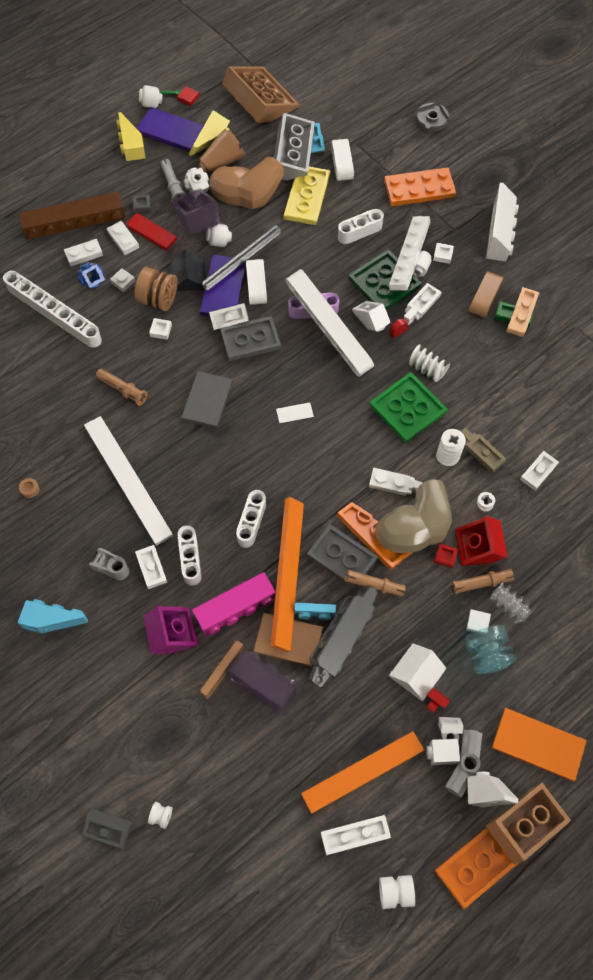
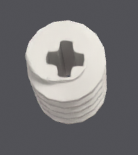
M419 344L411 354L409 365L411 367L415 366L417 371L421 369V373H427V377H433V381H439L448 371L450 363L444 366V359L438 363L439 356L432 359L433 353L430 352L426 355V348L419 351L421 347Z
M448 429L443 433L436 453L437 461L440 464L453 466L459 461L465 446V437L462 432L457 429Z

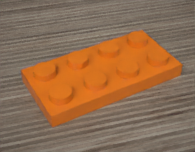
M449 168L384 177L391 206L456 197V190Z

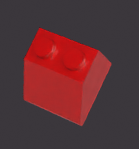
M486 516L455 529L462 566L491 564L508 558L501 521Z

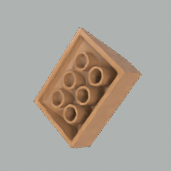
M228 67L222 84L236 98V101L251 114L256 122H271L283 116V113H288L299 107L300 104L264 67Z

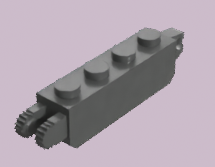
M362 588L356 596L346 597L309 658L310 665L314 667L309 681L315 686L322 687L330 676L335 677L342 670L345 658L351 654L352 646L361 637L363 627L373 616L372 612L375 607L372 603L377 595L375 588Z

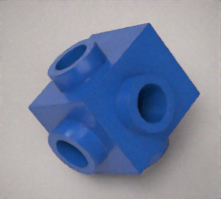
M84 263L80 266L81 269L77 271L79 275L77 276L78 281L87 288L94 289L101 285L100 282L105 280L103 270L95 263ZM88 272L91 273V277H90V278H88V276H87V273H88Z

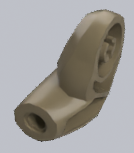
M429 480L422 483L416 491L413 505H402L384 515L377 523L375 529L376 538L381 546L396 553H410L442 542L452 523L451 507L445 484L441 480Z

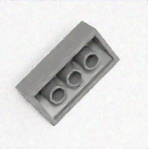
M283 113L278 126L274 158L284 168L282 179L286 181L308 174L315 123L314 121Z

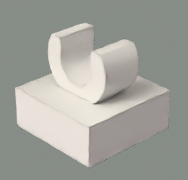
M439 717L438 725L442 738L447 739V734L453 733V738L459 739L458 733L463 734L461 719Z

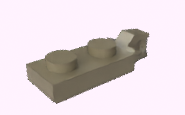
M466 428L460 431L465 437V449L491 473L506 461V458L480 434H472Z

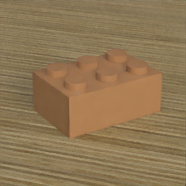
M540 783L523 794L518 799V803L511 804L489 822L486 827L511 862L517 864L525 861L571 820L545 785Z

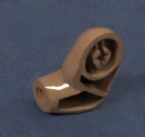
M266 157L251 170L238 166L220 167L211 174L209 189L215 198L226 204L249 209L265 206L272 198L284 176V168L273 157Z

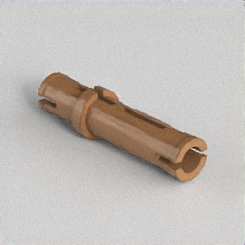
M350 569L346 572L349 576H345V582L368 588L373 587L382 594L390 593L399 597L404 595L403 592L399 591H405V585L390 582L387 578L380 579Z
M512 569L499 572L490 571L486 575L453 581L452 585L455 586L453 589L455 594L487 586L496 587L497 584L514 581V577H511L513 576Z

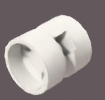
M411 875L398 876L397 880H394L393 877L379 878L382 909L396 908L397 904H400L402 907L415 906V891Z

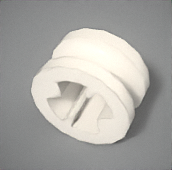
M483 492L478 497L477 506L482 511H490L495 504V497L489 492ZM484 498L488 499V505L484 504Z

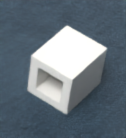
M458 739L432 740L429 743L430 746L426 748L427 759H431V765H451L460 762Z

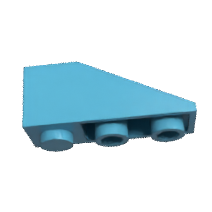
M34 599L33 602L25 601L18 620V624L22 629L38 633H46L88 622L84 612L81 610L72 609V611L65 610L61 605L53 604L49 606L37 599Z

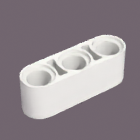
M348 139L331 140L336 180L354 179V168Z
M372 209L342 221L338 227V241L342 244H348L380 231L383 224V212L379 209Z
M263 259L246 260L249 304H267Z
M254 490L248 495L237 528V541L243 548L251 547L254 544L266 508V497L260 490ZM257 499L262 501L259 504L253 503ZM251 516L256 518L254 521L247 520ZM243 534L250 535L247 539L241 538Z
M183 526L178 531L181 569L184 581L188 585L194 586L200 583L202 577L197 537L193 527ZM185 535L192 536L189 540L183 539ZM188 553L194 554L192 558H185V555ZM191 571L197 572L194 577L187 576Z

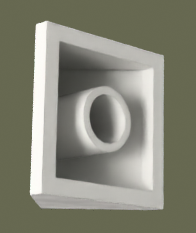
M412 644L389 677L423 702L446 670V667L432 650Z

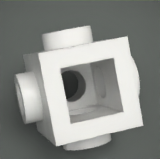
M195 167L189 169L185 175L184 184L186 189L190 190L192 197L207 192L209 189L207 173L203 172L202 168L197 169Z

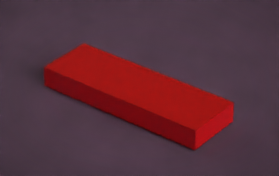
M138 213L126 223L127 228L165 251H168L177 241L175 235Z

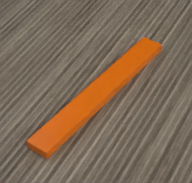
M291 497L285 499L270 646L283 652L291 651L304 508L303 503Z

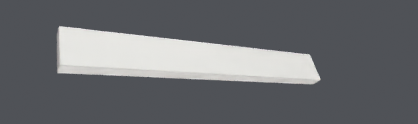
M101 416L84 424L155 545L157 546L173 537L172 532Z

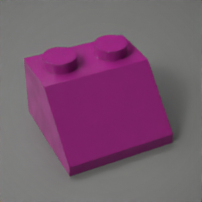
M157 606L143 615L151 654H170L198 646L189 607Z

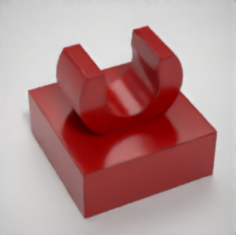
M434 687L427 695L433 699L427 706L433 713L439 705L446 708L450 702L449 698Z

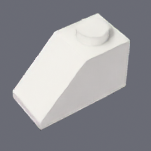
M365 301L352 309L353 313L368 330L379 332L391 323L383 303Z
M477 772L476 776L468 777V804L478 807H490L518 803V798L499 778L490 776L489 772Z

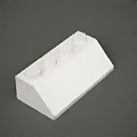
M504 183L499 184L493 205L486 259L506 262L508 255H512L513 252L511 242L514 241L515 231L512 230L516 226L517 218H514V215H517L519 205H516L517 197Z

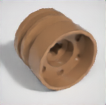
M144 267L136 282L135 301L146 306L152 304L156 309L159 308L162 311H167L171 307L176 295L177 277L167 272L160 274L157 269Z

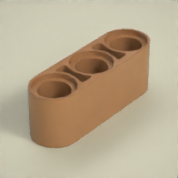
M487 271L468 312L485 318L504 277Z

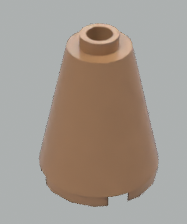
M225 128L199 159V166L203 172L211 173L220 167L227 166L245 157L243 148L239 149V141L230 130Z

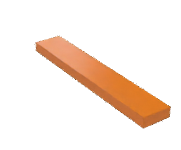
M413 731L304 791L301 795L310 813L313 814L420 754L424 749Z

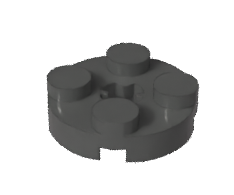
M426 103L419 108L416 121L425 133H431L432 131L446 128L449 113L442 105L439 107L435 106V103Z

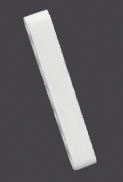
M300 269L285 279L290 290L358 377L374 367V363L303 270Z
M8 271L4 274L3 280L11 294L87 346L95 348L101 344L100 332L95 324L19 273Z

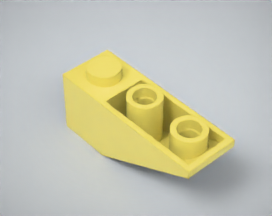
M119 112V120L116 121L118 130H121L118 134L120 142H123V144H120L122 155L125 154L126 161L146 159L142 134Z

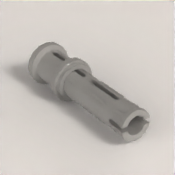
M165 159L167 164L162 160L160 166L167 179L168 191L172 194V201L177 204L182 203L187 197L186 193L182 190V184L177 180L170 160Z

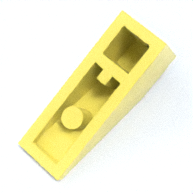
M212 111L189 155L193 156L210 147L225 128L229 130L227 126L230 121L217 112Z

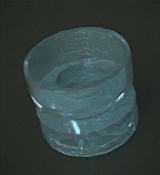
M504 625L484 628L464 638L468 653H478V655L471 659L472 664H478L473 668L476 674L494 673L507 668V666L517 661L516 655L510 654L514 651L513 647L502 646L510 640Z

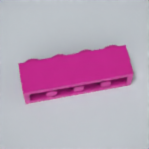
M263 572L192 609L193 615L204 636L208 634L214 635L220 631L221 627L233 625L239 620L238 618L253 614L260 606L266 607L272 604L276 592Z

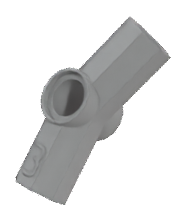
M463 730L460 762L444 787L459 798H462L468 787V777L474 776L481 765L482 733L478 731ZM465 759L473 762L474 768L472 770L465 767Z

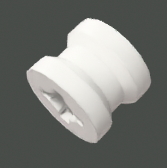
M155 802L149 815L148 824H158L160 828L166 829L173 808L170 806L163 807L160 803Z

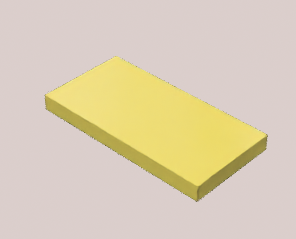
M309 167L307 175L294 178L284 212V220L311 225L317 224L330 177V170Z

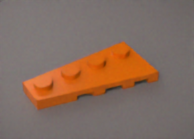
M353 502L338 512L337 517L372 553L378 556V559L390 571L413 553H396L381 546L375 535L378 521L372 518L373 515Z

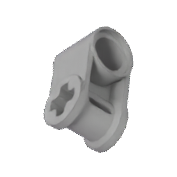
M103 548L97 549L98 553L95 559L89 563L91 569L116 580H123L129 575V568L124 559ZM123 566L121 570L114 571L116 567Z

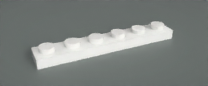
M430 216L413 217L389 283L390 290H408L430 225Z

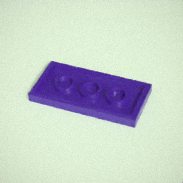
M150 107L136 129L143 136L190 152L204 125Z
M213 255L208 277L233 257ZM246 261L212 288L205 290L200 315L210 316L209 312L238 305Z

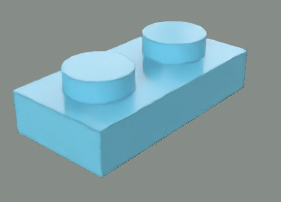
M295 603L294 616L304 620L317 617L319 620L328 621L334 618L336 605Z

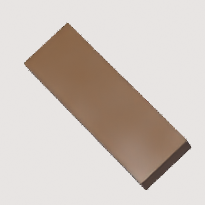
M236 641L201 688L200 693L202 697L208 700L244 651L242 643Z

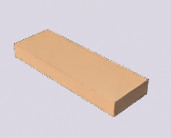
M522 287L506 332L524 337L539 292Z

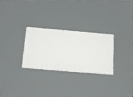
M310 403L276 409L279 423L314 417Z

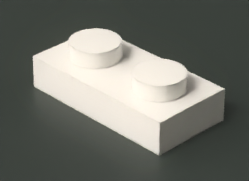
M122 221L107 228L108 234L124 255L139 248L138 242Z
M97 239L64 249L70 267L103 256Z
M244 303L209 312L214 330L249 321Z
M543 451L522 475L520 480L536 491L559 462Z
M152 545L135 551L148 589L167 583L155 546Z

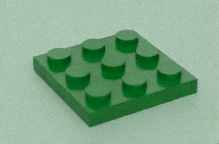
M412 372L369 403V406L405 444L448 411Z

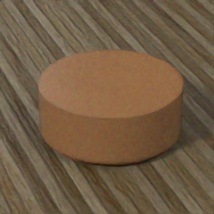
M32 478L24 479L19 484V491L25 498H33L39 493V485Z

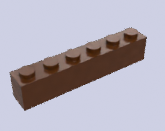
M119 191L19 213L21 227L26 240L126 218Z

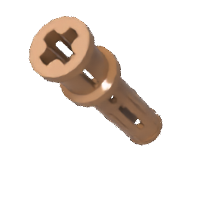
M103 368L97 371V379L120 391L126 399H132L138 406H141L146 401L147 391H141L135 387V384L126 383Z

